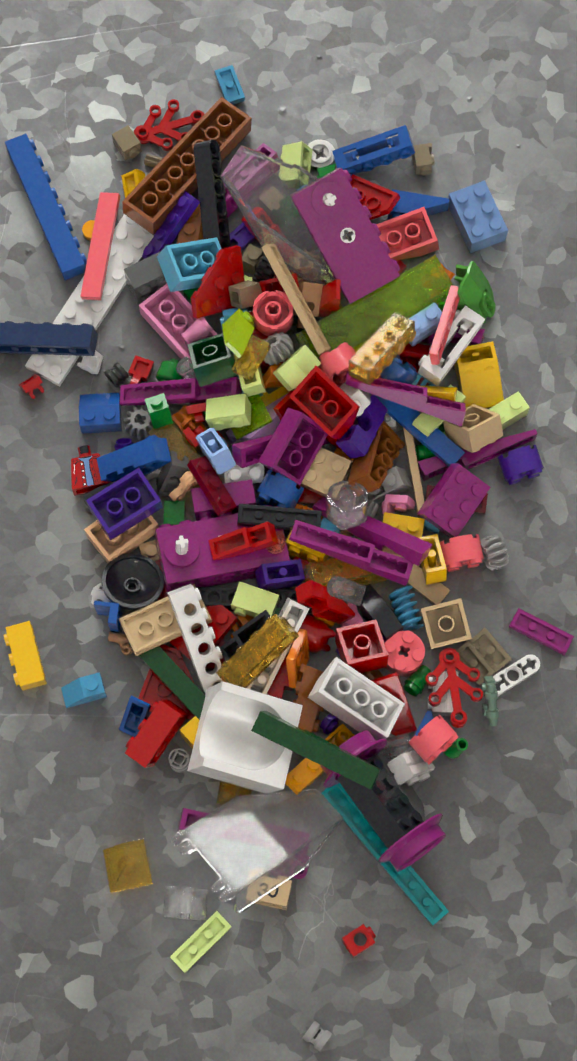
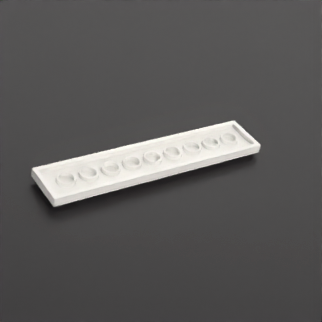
M124 214L114 229L101 300H82L80 295L84 280L83 276L52 324L70 323L72 325H81L86 323L93 325L95 330H97L126 285L124 269L143 259V251L154 235ZM32 354L25 367L60 387L79 356Z

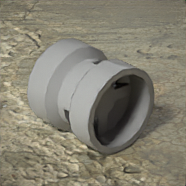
M177 748L171 751L168 760L171 768L175 772L180 773L188 769L190 757L187 751Z
M314 1021L302 1039L314 1044V1048L320 1052L332 1033L328 1030H323L320 1024Z

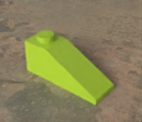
M240 308L222 324L224 343L238 358L243 355L254 331V318L249 312H243Z

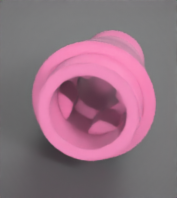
M202 317L196 319L182 333V336L189 344L192 341L209 335V332L213 329L206 319Z

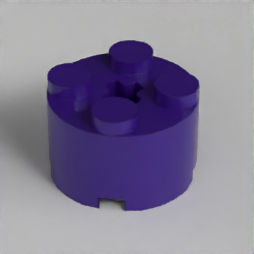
M530 445L509 451L508 457L504 458L502 454L497 458L504 479L509 485L521 482L520 479L528 476V479L540 476L539 473H542L544 469L536 445H533L532 448H530Z

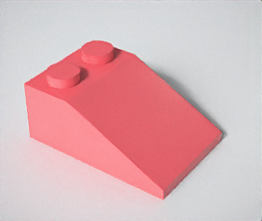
M425 207L376 224L381 232L379 236L381 242H386L391 251L388 254L390 259L393 258V260L397 261L421 257L439 250L438 240Z

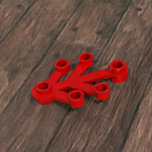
M172 99L168 102V110L160 124L152 127L156 118L161 116L160 106L152 105L149 109L150 115L144 125L137 126L134 129V134L141 144L151 142L162 147L164 151H170L173 148L172 140L170 138L161 139L155 135L162 133L180 141L187 132L179 133L173 129L190 124L194 126L204 116V112L195 110L188 117L171 121L174 114L180 108L179 102L176 99ZM172 104L177 105L175 108L170 107ZM164 143H170L169 146H164Z
M445 648L439 654V665L433 672L426 675L425 682L430 687L436 686L438 678L446 669L448 677L436 692L429 695L428 702L433 707L439 706L442 697L450 689L453 707L450 723L455 728H462L467 722V714L461 707L459 689L469 695L474 702L482 700L483 691L480 688H473L456 675V669L465 674L470 682L479 680L480 671L476 668H470L461 662L460 655L455 649ZM451 655L453 659L447 660L446 656ZM472 672L476 673V674H477V677H476V678H472V677L470 676V673H472ZM434 677L436 681L430 682L428 678ZM478 692L480 694V697H474L473 693ZM437 697L439 701L433 702L431 698ZM460 714L463 719L457 720L455 716Z

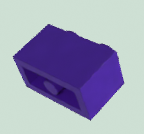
M301 559L261 564L255 571L258 588L263 590L297 587L305 580Z

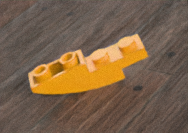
M341 724L325 740L339 747L355 735L344 724ZM305 758L287 774L285 784L298 795L308 785L310 786L324 771L320 764Z

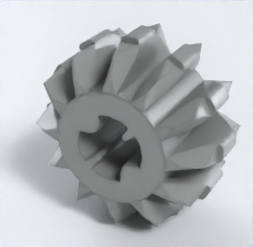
M275 332L272 336H268L267 339H263V343L259 345L260 355L269 365H278L282 361L285 362L287 358L291 357L290 354L294 352L293 341L284 332Z
M143 405L140 407V410H137V407L134 406V412L127 411L128 417L124 418V423L127 424L125 430L130 431L131 437L137 434V439L140 440L142 435L146 438L149 436L148 433H155L148 410L145 411Z
M497 534L490 535L480 541L484 556L483 562L491 571L498 570L509 563L507 548L500 536Z

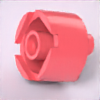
M277 290L276 292L265 291L255 299L253 322L256 329L263 335L272 336L275 332H284L285 334L293 324V306L284 292Z
M347 342L341 343L330 352L322 353L319 357L321 364L318 367L339 387L346 382L347 371L364 374L366 369L353 347L349 346Z
M472 534L449 538L450 543L447 544L444 543V540L440 542L448 572L460 570L459 567L467 565V568L478 567L482 560H484L479 534H476L474 538Z
M408 630L398 631L385 641L389 655L386 669L390 673L397 672L398 676L407 677L420 668L425 656V647L422 640L416 634ZM400 651L407 652V656L399 655Z
M439 714L420 730L418 736L415 735L408 744L430 765L442 752H445L452 746L459 736Z

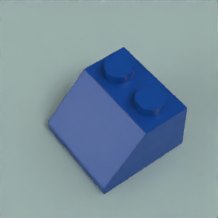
M120 392L80 395L79 426L82 434L122 431Z

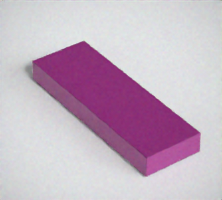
M518 608L509 625V628L564 656L574 638L573 635Z

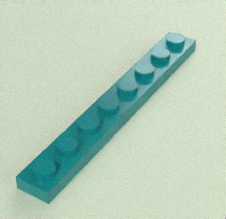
M340 783L326 788L321 793L322 796L378 861L381 855L388 849ZM390 861L380 863L432 926L449 912L411 866L397 872Z

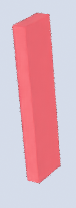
M451 285L429 352L431 364L434 365L440 364L460 301L457 293L458 286Z

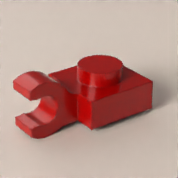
M135 355L128 371V375L132 376L130 384L141 383V380L147 382L154 367V361Z

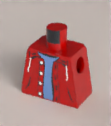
M89 445L78 447L79 457L71 459V482L74 496L89 493L100 486L111 483L101 481L97 458L101 457L100 454H91Z

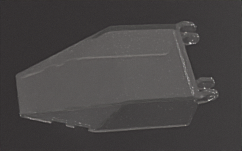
M241 145L220 177L262 246L275 244L287 267L307 282L323 284L324 286L326 283L321 279L327 283L334 281L335 278L328 272V265L289 196L318 180V178L299 165L287 164L282 159L267 157L265 153ZM344 230V235L342 237L348 239V234L350 232Z
M316 788L305 789L298 795L293 791L236 796L191 826L180 830L172 838L171 843L173 846H177L184 842L179 849L181 855H189L197 850L221 877L210 889L215 893L228 886L229 888L220 894L219 900L226 902L234 898V910L236 913H239L304 870L315 853H318L324 841L331 836L343 820V817Z

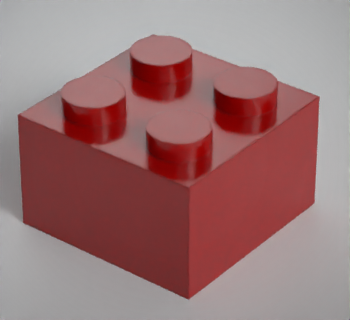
M377 619L336 628L335 642L340 658L344 663L359 673L387 667L389 655Z

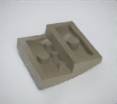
M486 627L456 650L460 655L461 662L470 668H476L480 671L479 680L476 681L479 686L481 683H484V676H493L513 660ZM472 672L470 676L476 678L477 674Z

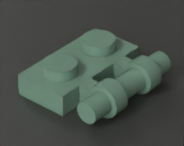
M484 676V683H481V690L483 691V696H485V703L482 704L483 716L487 717L489 726H497L499 710L497 708L498 691L496 690V682L493 676Z

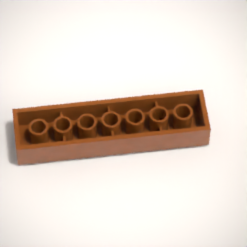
M221 97L122 201L123 214L154 235L186 191L191 195L198 188L194 145L203 141L216 140L220 147L222 162L251 131L252 118Z

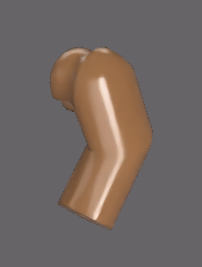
M109 632L108 641L118 643L124 655L133 653L126 634Z

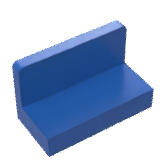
M94 601L97 614L109 616L108 625L110 630L120 633L121 624L119 618L122 617V611L119 603Z

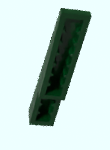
M160 646L138 655L176 698L200 720L205 694Z
M268 711L259 712L251 730L369 789L373 788L381 771L380 768L307 730H302Z

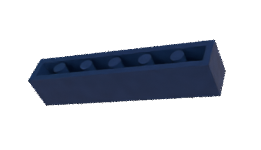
M12 321L0 323V353L95 356L98 333L93 325L86 323L81 325H72L70 323L52 324L49 322L34 324L32 322L14 323Z

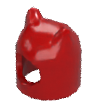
M306 615L299 629L307 631L309 651L316 653L319 651L329 652L331 649L328 645L329 639L335 637L336 633L324 621Z

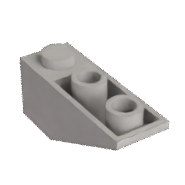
M397 466L387 471L388 475L380 488L365 495L359 496L353 489L350 490V494L346 497L350 508L357 511L365 508L369 501L378 503L385 500L386 494L398 495L412 488L413 486L406 470Z

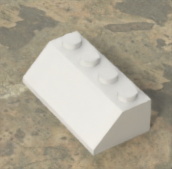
M337 657L333 659L318 678L308 696L309 699L358 732L368 730L375 740L388 738L405 704Z

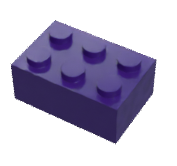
M137 468L86 500L88 508L109 540L114 539L163 508L160 498L140 468Z

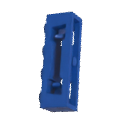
M406 125L332 151L337 168L347 170L350 176L363 171H371L380 165H389L397 159H406L415 154L412 139Z

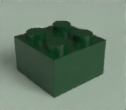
M223 333L187 344L193 370L200 387L238 375L234 354L225 345Z

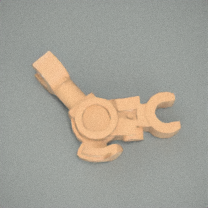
M187 471L182 475L179 486L169 494L173 501H176L177 498L178 500L183 499L186 492H189L192 487L198 484L191 471Z

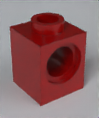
M362 924L342 937L341 940L352 958L375 944L374 938H376V935L370 926L366 928ZM357 934L365 936L366 943L364 945L358 946L355 944L354 937Z

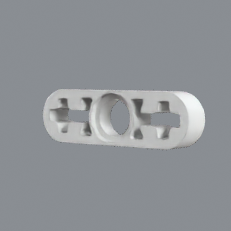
M531 654L526 655L494 675L493 678L496 684L502 681L500 676H503L505 681L499 687L498 696L535 674L540 667L538 657ZM527 660H528L529 662H533V661H534V662H535V664H534V666H533L534 669L532 670L531 667L525 669V670H524V673H525L526 675H523V672H522V670H521L520 668H523V667L526 666ZM515 670L519 675L518 680H509L507 672Z

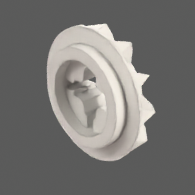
M314 140L307 145L312 149L311 167L321 168L334 162L332 151L335 149L328 141ZM324 150V152H323V156H324V157H320V158L316 159V158H317V154H316V153L319 154L320 152H322V151Z

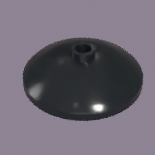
M130 553L116 557L106 565L102 574L104 594L112 603H119L120 607L124 609L138 610L156 602L164 587V577L160 567L152 559L140 554Z

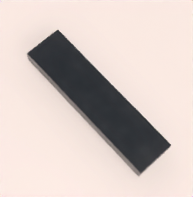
M239 504L237 526L253 527L264 522H270L274 524L275 529L292 530L295 520L321 528L322 511Z

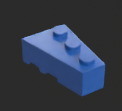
M156 435L148 436L142 441L97 458L101 481L108 482L117 481L137 468H140L144 476L171 462L167 439L158 438Z

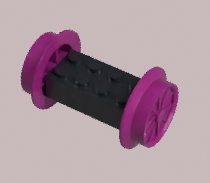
M365 730L351 737L339 747L381 769L373 788H366L320 765L327 775L323 785L325 788L332 787L338 783L342 785L388 848L378 861L380 863L390 861L396 871L399 872L418 861L446 837L445 832L439 826L443 815L440 813L426 821L422 820L421 814L414 809L408 797L396 785L395 779L388 774L383 763L376 758V755L386 746L387 740H375L372 734Z

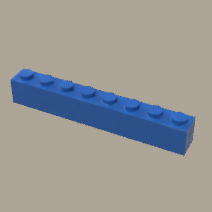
M23 134L5 141L8 154L64 280L85 273L86 257L84 253H79L78 248H80L78 239L76 236L72 237L71 231H73L70 221H65L63 217L66 213L62 204H58L56 201L58 195L55 188H50L49 183L51 179L48 172H43L41 168L44 164L40 155L36 156L34 152L37 148L33 139L29 140L27 134Z

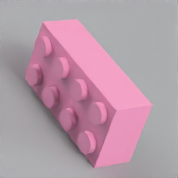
M166 283L139 304L140 314L186 366L192 370L193 366L188 343L182 336V333L197 318H193L192 305L179 291L170 292ZM212 330V331L209 332V335L204 336V337H202V338H200V339H197V340H195V341H192L191 343L196 342V341H199V340H202V339H205V338H208V337H211V336H215V335H218V334H217L214 330Z

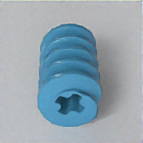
M411 585L398 588L389 595V600L393 601L391 607L395 609L393 613L395 616H398L397 619L403 626L402 631H414L424 626V624H418L422 620V616H415V614L420 612V609H413V606L418 602L410 600L415 596V593H408L413 588Z

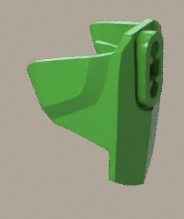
M471 261L468 266L457 264L455 267L456 276L454 278L460 283L457 292L460 297L457 310L462 311L467 306L485 318V320L487 317L491 318L495 313L496 305L492 288L485 275L474 261ZM440 302L438 305L442 312L445 302Z

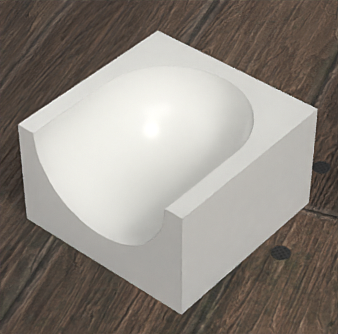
M223 681L207 688L187 771L265 794L283 790L292 751L251 730L260 711H268L298 727L303 705Z

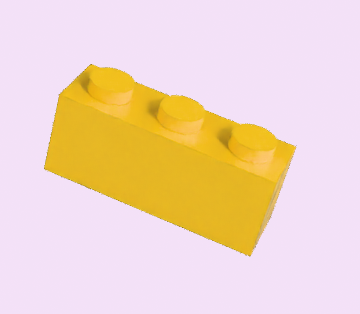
M27 621L5 627L7 634H4L6 646H10L12 652L8 654L11 666L15 665L17 672L13 674L16 686L20 685L22 690H27L47 684L31 622Z

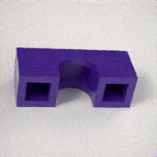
M373 394L369 395L371 404L364 409L362 415L356 416L358 424L351 426L342 438L336 441V444L350 459L363 457L368 453L369 447L376 437L377 431L384 421V416L388 410Z

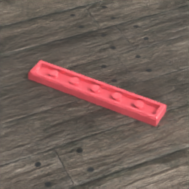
M100 192L80 295L82 300H101L120 202L119 193Z

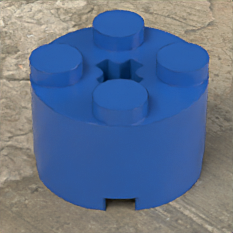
M392 349L386 352L387 367L377 373L383 379L411 385L418 378L416 369L408 362L404 364L400 356Z
M268 470L257 490L259 493L258 498L268 504L272 501L278 507L295 508L305 489L303 487L300 490L297 489V483L279 473H276L275 476L271 475L272 470Z

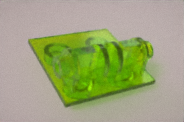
M259 394L248 397L251 403V425L231 428L237 440L273 422Z

